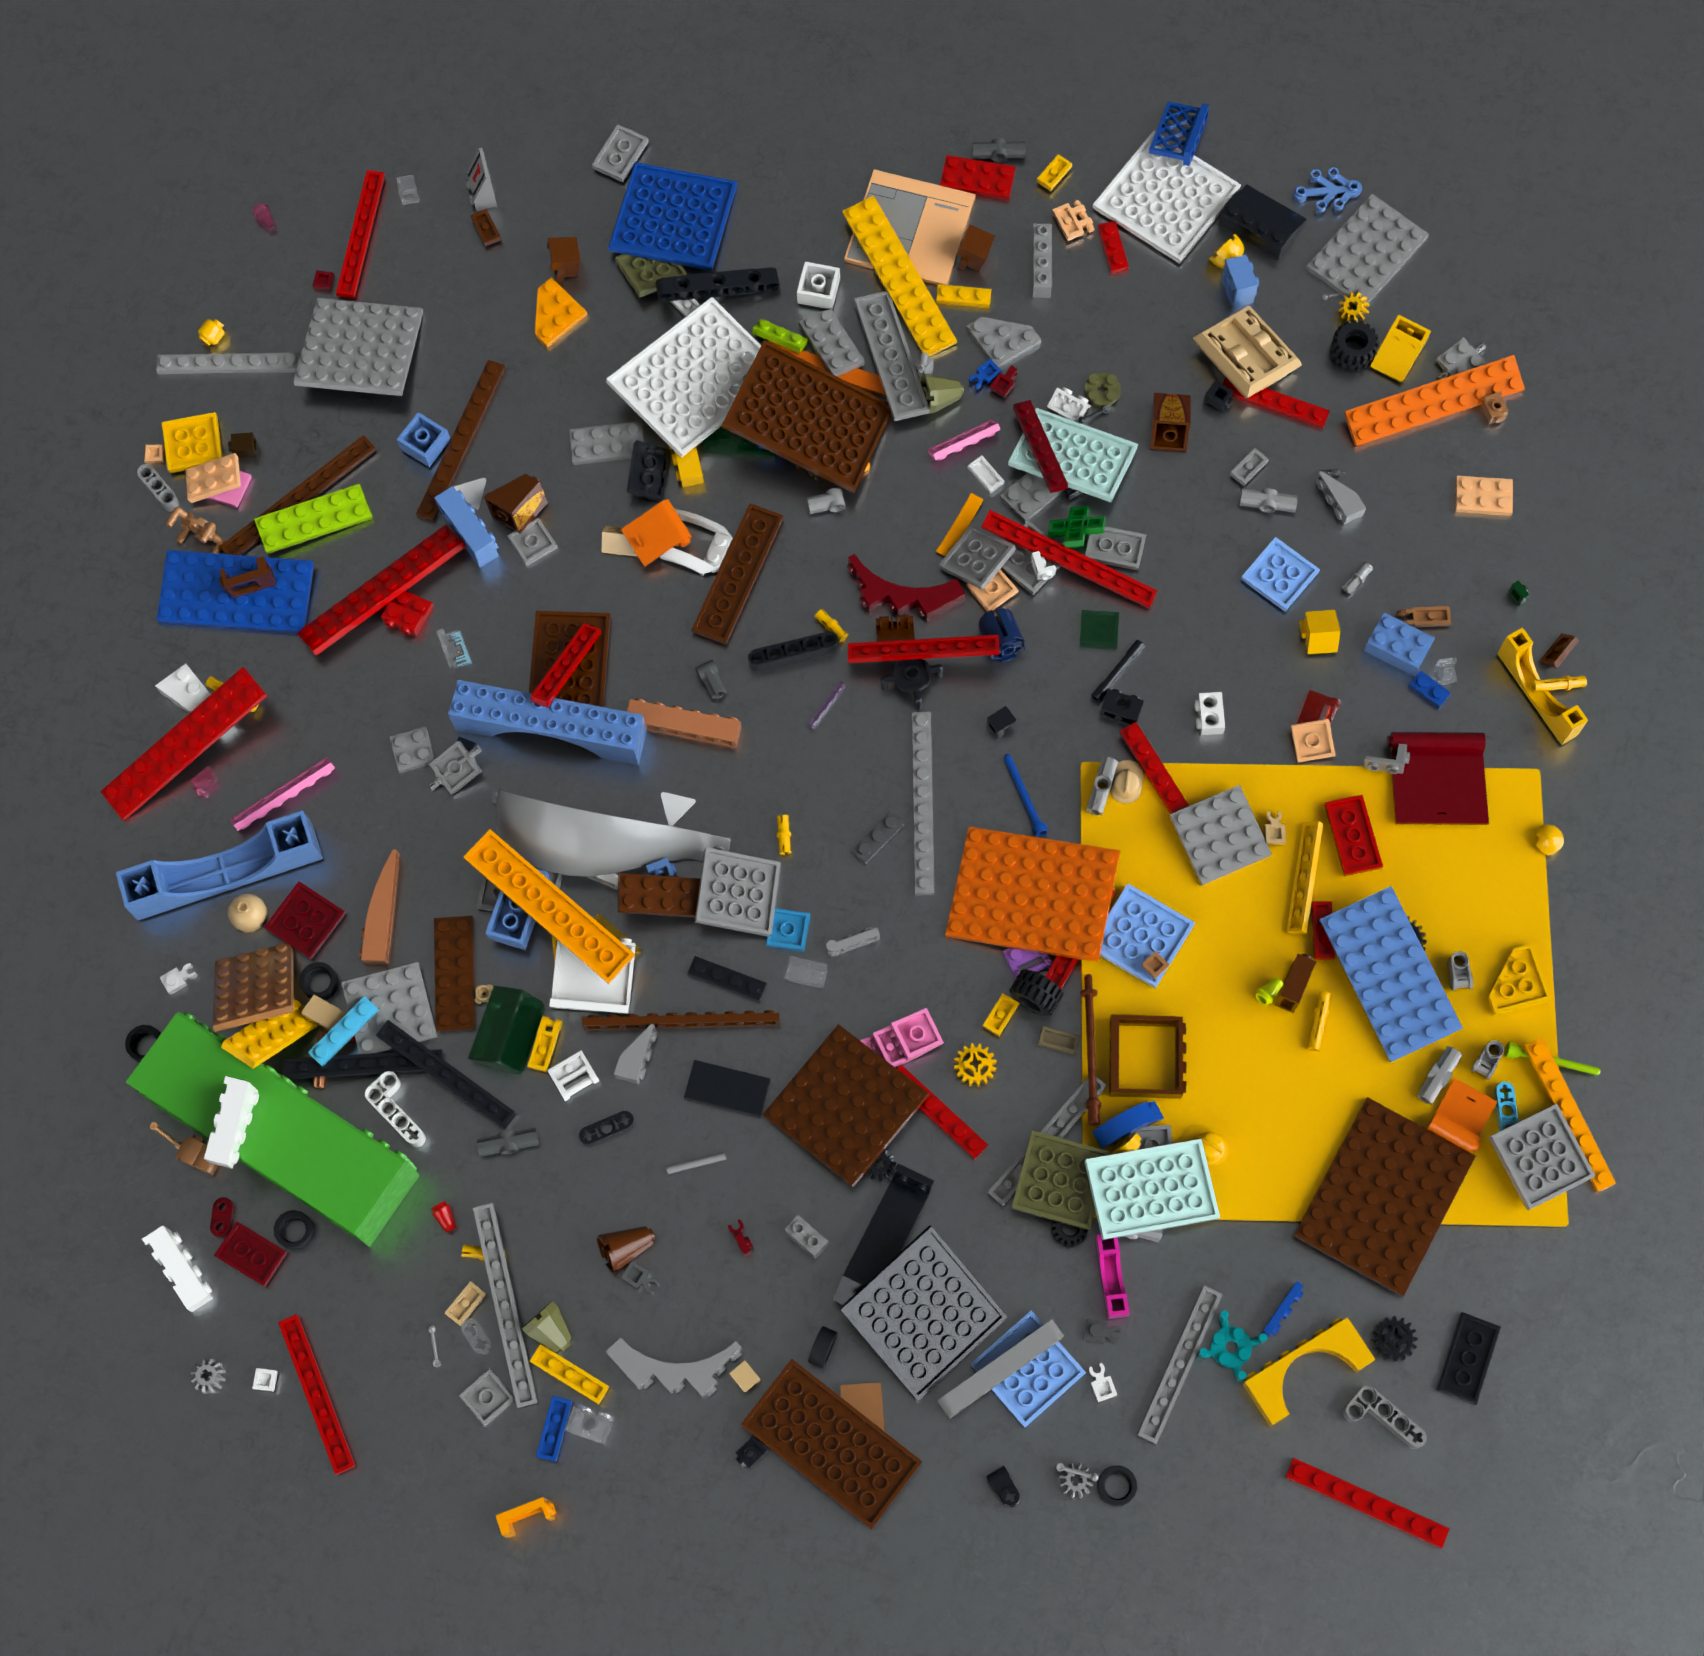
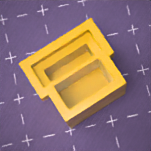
M1336 611L1305 612L1304 620H1299L1301 637L1306 638L1307 654L1338 652L1340 627Z

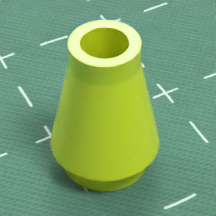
M1274 977L1257 990L1256 999L1266 1006L1272 1004L1280 988L1283 986V982L1278 977Z

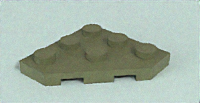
M627 254L615 257L616 264L639 297L657 291L655 282L660 278L687 275L683 267L678 264Z

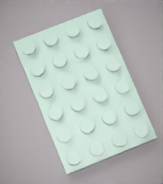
M1036 408L1037 416L1066 478L1068 487L1111 503L1134 457L1138 444ZM1023 433L1009 459L1008 466L1043 478Z
M1202 1139L1095 1157L1084 1161L1102 1240L1220 1218Z

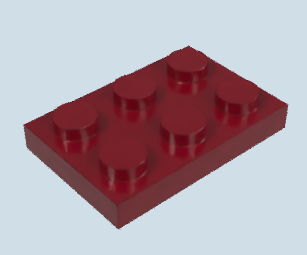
M236 1221L214 1256L266 1287L288 1252Z

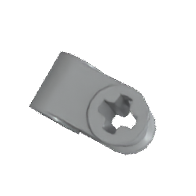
M1455 952L1447 961L1450 988L1452 991H1456V988L1472 989L1473 977L1469 958L1464 952ZM1454 958L1460 959L1462 966L1456 965Z
M1496 1040L1490 1041L1476 1059L1471 1071L1482 1074L1489 1081L1503 1055L1504 1046L1502 1043ZM1489 1047L1496 1048L1498 1054L1492 1055L1489 1052Z

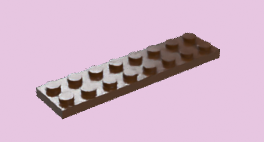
M749 503L692 627V633L727 645L783 522L784 515Z

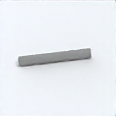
M725 1152L667 1166V1173L672 1174L726 1160Z

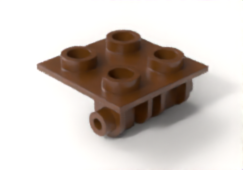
M909 614L900 615V621H898V615H896V621H893V616L891 615V622H889V616H879V618H876L877 642L915 639L913 616H909Z

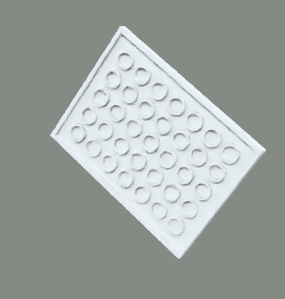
M711 297L606 379V383L682 458L722 426L761 345Z

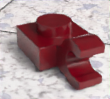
M1011 365L1005 375L999 373L990 385V390L1006 398L1015 385L1013 380L1018 374V369Z
M739 1219L737 1220L740 1225L739 1229L734 1230L731 1225H728V1229L734 1235L744 1257L752 1254L750 1248L753 1245L748 1236L744 1238L742 1234L744 1225Z

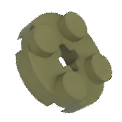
M1104 372L1091 374L1085 383V398L1094 407H1110L1120 397L1121 386L1117 376ZM1100 387H1104L1107 390L1104 393H1101V391L1097 389H1099Z

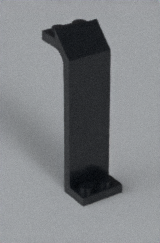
M899 1163L897 1164L893 1178L855 1250L832 1299L839 1306L848 1301L902 1251L932 1191L934 1180Z

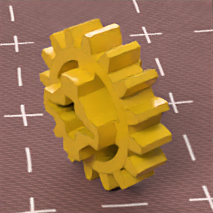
M971 1043L969 1049L963 1046L964 1052H957L960 1058L954 1059V1062L958 1064L954 1066V1070H959L956 1075L957 1078L962 1076V1083L969 1081V1086L976 1082L977 1087H980L981 1081L987 1084V1077L992 1079L993 1074L991 1072H996V1067L992 1065H995L997 1060L991 1059L994 1053L988 1054L989 1047L983 1050L980 1043L978 1047H974V1044ZM970 1054V1058L967 1061L962 1062L963 1059ZM974 1058L975 1062L978 1065L977 1072L976 1068H974V1065H972ZM988 1068L987 1072L981 1076L982 1070ZM965 1072L971 1073V1074L973 1075V1077H972V1076H969V1075L966 1074Z

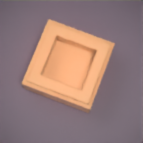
M164 444L145 445L144 462L146 464H164Z

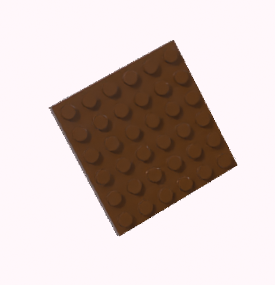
M838 1024L762 1115L850 1186L854 1187L928 1098L929 1093Z

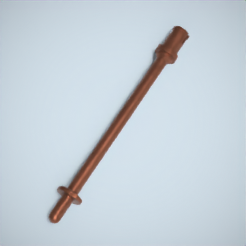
M1086 974L1084 977L1085 989L1080 992V995L1085 997L1089 1099L1085 1102V1107L1088 1112L1087 1124L1097 1126L1100 1125L1099 1108L1101 1107V1102L1097 1099L1093 997L1097 996L1098 991L1093 989L1092 975Z

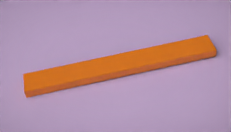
M768 341L828 372L818 355L804 350L799 354ZM856 368L838 376L866 392L886 398L879 375Z

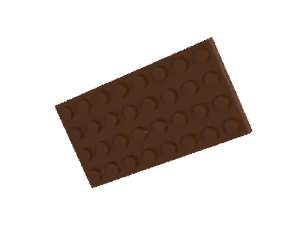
M793 1359L789 1361L741 1423L743 1428L871 1530L922 1463L919 1458Z

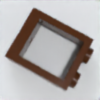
M1297 954L1275 1006L1291 1013L1295 1012L1316 964V961L1312 960L1311 956Z

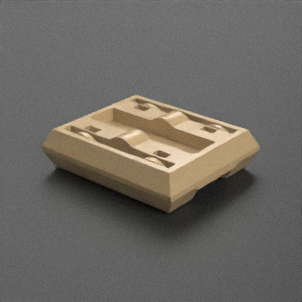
M1249 305L1193 337L1196 345L1244 398H1248L1267 388L1302 366L1298 357Z

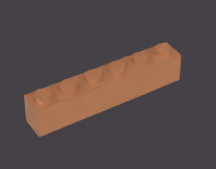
M639 698L635 700L630 699L627 712L642 714L647 731L737 748L741 732V722L737 718H723L715 713L703 714L694 709L690 711L683 710L679 706L668 707L659 702H654V704L647 703Z

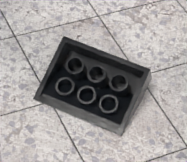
M1246 184L1220 213L1218 225L1233 234L1235 233L1240 238L1279 260L1307 219Z

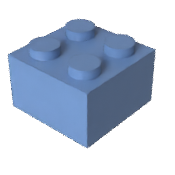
M1246 254L1226 259L1222 281L1232 308L1252 304L1257 295V286H1259L1258 277L1254 276L1252 261L1248 260Z
M418 412L396 440L400 450L430 467L451 439L447 429Z

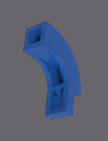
M1146 1101L1113 1117L1092 1132L1101 1149L1115 1145L1129 1134L1145 1126L1161 1121L1164 1117L1155 1101L1149 1103Z

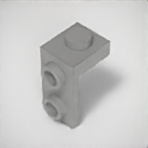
M1399 743L1396 760L1365 756V768L1371 771L1379 770L1391 774H1403L1405 763L1409 764L1410 760L1407 744Z

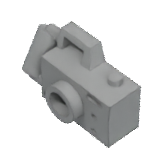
M921 353V357L914 364L919 378L922 374H931L933 372L934 359L929 357L927 353Z

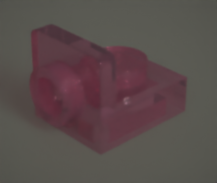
M208 766L191 780L195 785L192 789L199 797L203 795L207 799L209 796L204 791V788L211 786L215 782L217 775Z

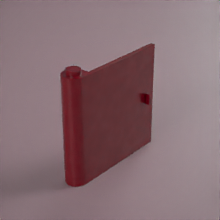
M1391 732L1390 736H1387V747H1390L1391 759L1396 760L1399 743L1407 744V752H1410L1409 764L1405 763L1403 774H1392L1395 824L1489 825L1483 757L1486 745L1485 733Z

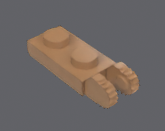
M1450 606L1412 607V609H1402L1396 612L1398 617L1412 616V620L1402 621L1415 628L1451 626L1452 624Z

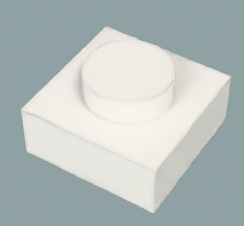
M256 1368L252 1389L274 1392L278 1371Z

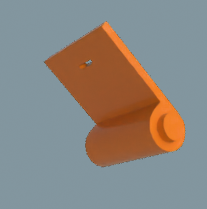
M668 499L661 501L621 529L644 566H647L674 546H687L692 538V535Z
M1454 1078L1431 1119L1427 1130L1469 1153L1472 1150L1476 1152L1482 1142L1479 1140V1135L1497 1101Z

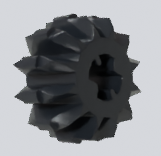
M885 1149L866 1171L865 1175L872 1173V1181L875 1180L876 1176H878L879 1182H882V1176L889 1180L890 1176L888 1173L894 1174V1169L891 1167L897 1166V1162L892 1161L894 1154L887 1156L888 1149ZM880 1161H883L884 1167L880 1166L879 1169L876 1168L875 1163H880Z

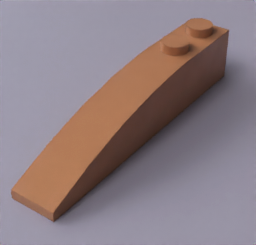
M397 849L392 850L381 871L369 904L365 928H362L361 931L363 947L359 949V958L365 965L388 966L400 854Z

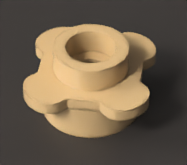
M490 984L487 986L477 985L474 989L476 994L475 1002L477 1004L482 1002L492 1003L494 1001L492 996L494 987Z

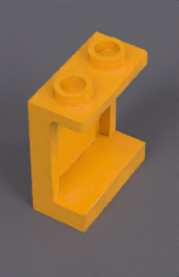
M541 1497L495 1515L502 1536L506 1538L515 1536L513 1522L541 1511L544 1512L547 1520H555L554 1514H556V1509L553 1502Z

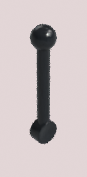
M1104 406L1095 413L1079 417L1078 422L1083 424L1087 419L1102 413L1106 414L1109 412V408Z

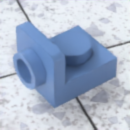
M668 858L646 865L649 875L663 876L664 872L668 871L669 876L674 877V874L677 873L674 863H669Z

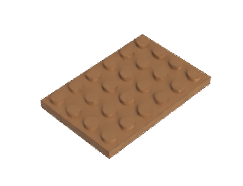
M279 943L273 947L260 948L257 951L241 953L238 956L225 957L215 961L212 1021L214 1032L294 1012L293 947L291 945Z

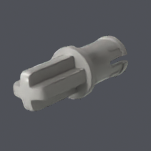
M1363 562L1356 572L1351 573L1349 580L1342 586L1343 592L1351 594L1359 584H1363L1364 578L1373 570V567L1368 562Z

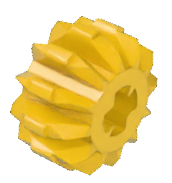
M1350 292V298L1344 295L1343 297L1346 301H1340L1339 304L1343 307L1338 309L1340 313H1343L1341 317L1343 319L1347 318L1349 323L1352 320H1356V323H1358L1359 317L1364 320L1363 313L1369 314V311L1365 309L1370 306L1366 302L1367 297H1362L1360 292L1356 296L1353 292ZM1352 305L1357 307L1355 311L1351 308Z

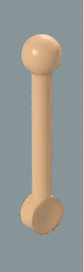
M156 1122L150 1124V1128L153 1131H158L171 1141L176 1149L181 1147L182 1142H177L159 1128Z

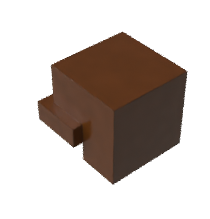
M969 224L961 246L957 251V255L962 256L957 268L964 271L967 266L979 272L987 259L995 235Z
M577 237L548 238L547 249L550 250L551 256L550 270H554L556 282L563 283L564 278L577 277L581 262Z

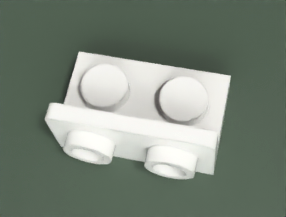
M1064 386L1062 389L1057 388L1047 407L1072 421L1078 422V418L1084 417L1087 409H1090L1089 400L1080 395L1076 398L1072 395L1073 391Z

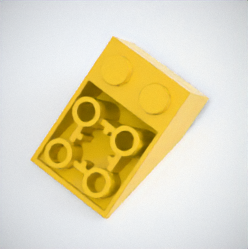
M1398 315L1370 367L1403 383L1425 346L1431 331Z

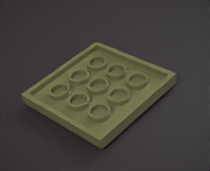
M1032 1130L1011 1209L1090 1231L1095 1206L1084 1161L1090 1158L1107 1156L1110 1152Z

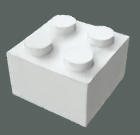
M805 262L797 290V303L824 309L831 308L833 310L840 282V268Z

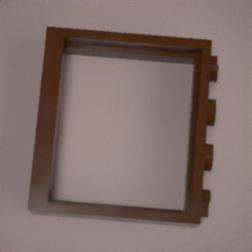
M1111 1015L1109 1097L1182 1098L1183 1093H1186L1187 1086L1186 1081H1183V1073H1186L1187 1068L1186 1062L1183 1061V1054H1186V1042H1183V1035H1186V1023H1183V1017ZM1119 1025L1175 1027V1090L1119 1089Z

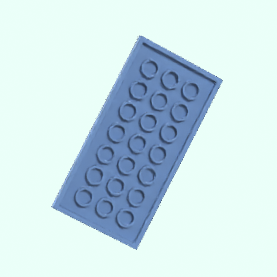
M1392 886L1319 920L1390 1062L1463 1029Z

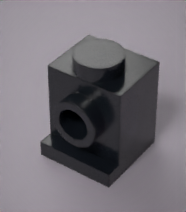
M1214 381L1206 392L1203 403H1208L1221 411L1225 407L1229 409L1234 401L1232 398L1233 390Z
M753 1435L735 1452L738 1455L736 1460L743 1468L747 1466L751 1469L768 1451ZM749 1449L754 1451L751 1457L746 1456V1451Z

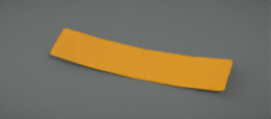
M973 493L969 495L958 517L936 550L937 553L943 556L949 553L966 532L982 504L983 498Z

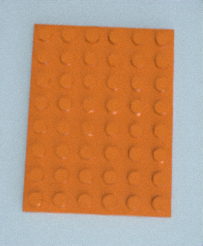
M969 827L945 936L1099 963L1120 850Z

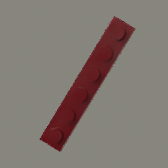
M1031 400L1013 404L1015 415L1049 492L1054 493L1068 489L1066 478Z

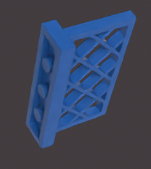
M1168 101L1149 148V153L1183 160V165L1190 166L1208 119L1209 105L1202 103L1201 108ZM1170 108L1176 109L1178 112L1172 114L1169 110ZM1187 113H1196V115L1188 117ZM1183 116L1184 120L1178 122L1176 118ZM1172 120L1174 124L1167 126L1165 122ZM1187 123L1191 126L1187 129L1182 127V125ZM1178 128L1180 131L1173 133L1171 130ZM1165 132L1169 134V136L1164 138L1160 135ZM1184 135L1186 139L1179 141L1178 137ZM1173 140L1175 144L1169 146L1166 142ZM1162 144L1165 148L1158 149L1155 146ZM1179 147L1182 152H1181V153H1177V152H1174L1173 149H1176V148Z

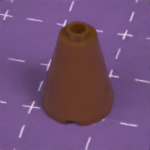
M646 1226L597 1236L600 1254L608 1262L605 1265L611 1273H615L651 1247L653 1240H655L652 1229H648Z

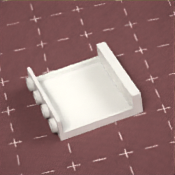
M620 938V942L635 954L636 944L632 943L631 939ZM557 940L552 997L549 1007L629 1014L635 956L608 985Z

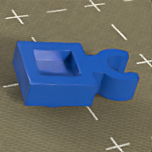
M989 359L976 369L977 374L969 377V383L978 381L975 385V389L978 390L982 387L984 381L987 384L994 381L998 374L1002 373V370Z

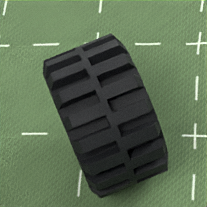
M1352 320L1351 323L1348 321L1344 322V325H1340L1338 330L1335 331L1330 346L1332 359L1336 360L1338 366L1342 365L1343 369L1349 368V371L1354 369L1359 371L1362 367L1365 369L1368 367V364L1372 363L1378 349L1379 337L1378 334H1375L1376 330L1374 328L1370 329V325L1368 323L1366 325L1363 324V321H1359V323H1356V320ZM1350 341L1357 342L1363 349L1353 350L1346 343Z
M1028 969L1020 971L1009 989L1010 994L1017 1002L1027 1009L1044 1016H1051L1064 995L1059 986L1052 980L1036 971Z

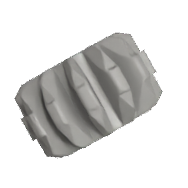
M211 1358L209 1362L203 1359L202 1366L197 1363L195 1364L198 1370L197 1372L191 1371V1374L196 1376L191 1379V1383L196 1384V1390L201 1389L203 1394H206L209 1390L213 1394L215 1393V1387L218 1389L222 1388L219 1382L226 1381V1378L221 1376L226 1373L225 1369H220L222 1363H216L215 1359ZM208 1372L212 1374V1377L209 1376L210 1380L205 1379V1376H208Z
M1073 1463L1069 1464V1468L1081 1471V1463H1078L1077 1469L1074 1468ZM1085 1467L1082 1472H1087L1089 1468ZM1064 1470L1063 1472L1066 1475H1059V1479L1065 1480V1482L1059 1483V1487H1067L1063 1491L1064 1495L1069 1490L1072 1491L1070 1495L1072 1499L1075 1497V1492H1077L1079 1499L1083 1497L1081 1490L1085 1494H1089L1090 1491L1085 1486L1093 1487L1094 1485L1092 1482L1087 1481L1091 1478ZM1075 1475L1080 1477L1078 1480L1081 1479V1483H1078L1077 1486H1074L1073 1482L1070 1481V1478H1074Z

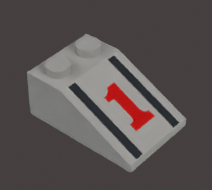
M479 148L467 171L469 179L465 180L467 189L472 191V194H469L471 205L475 204L477 211L497 207L483 148Z

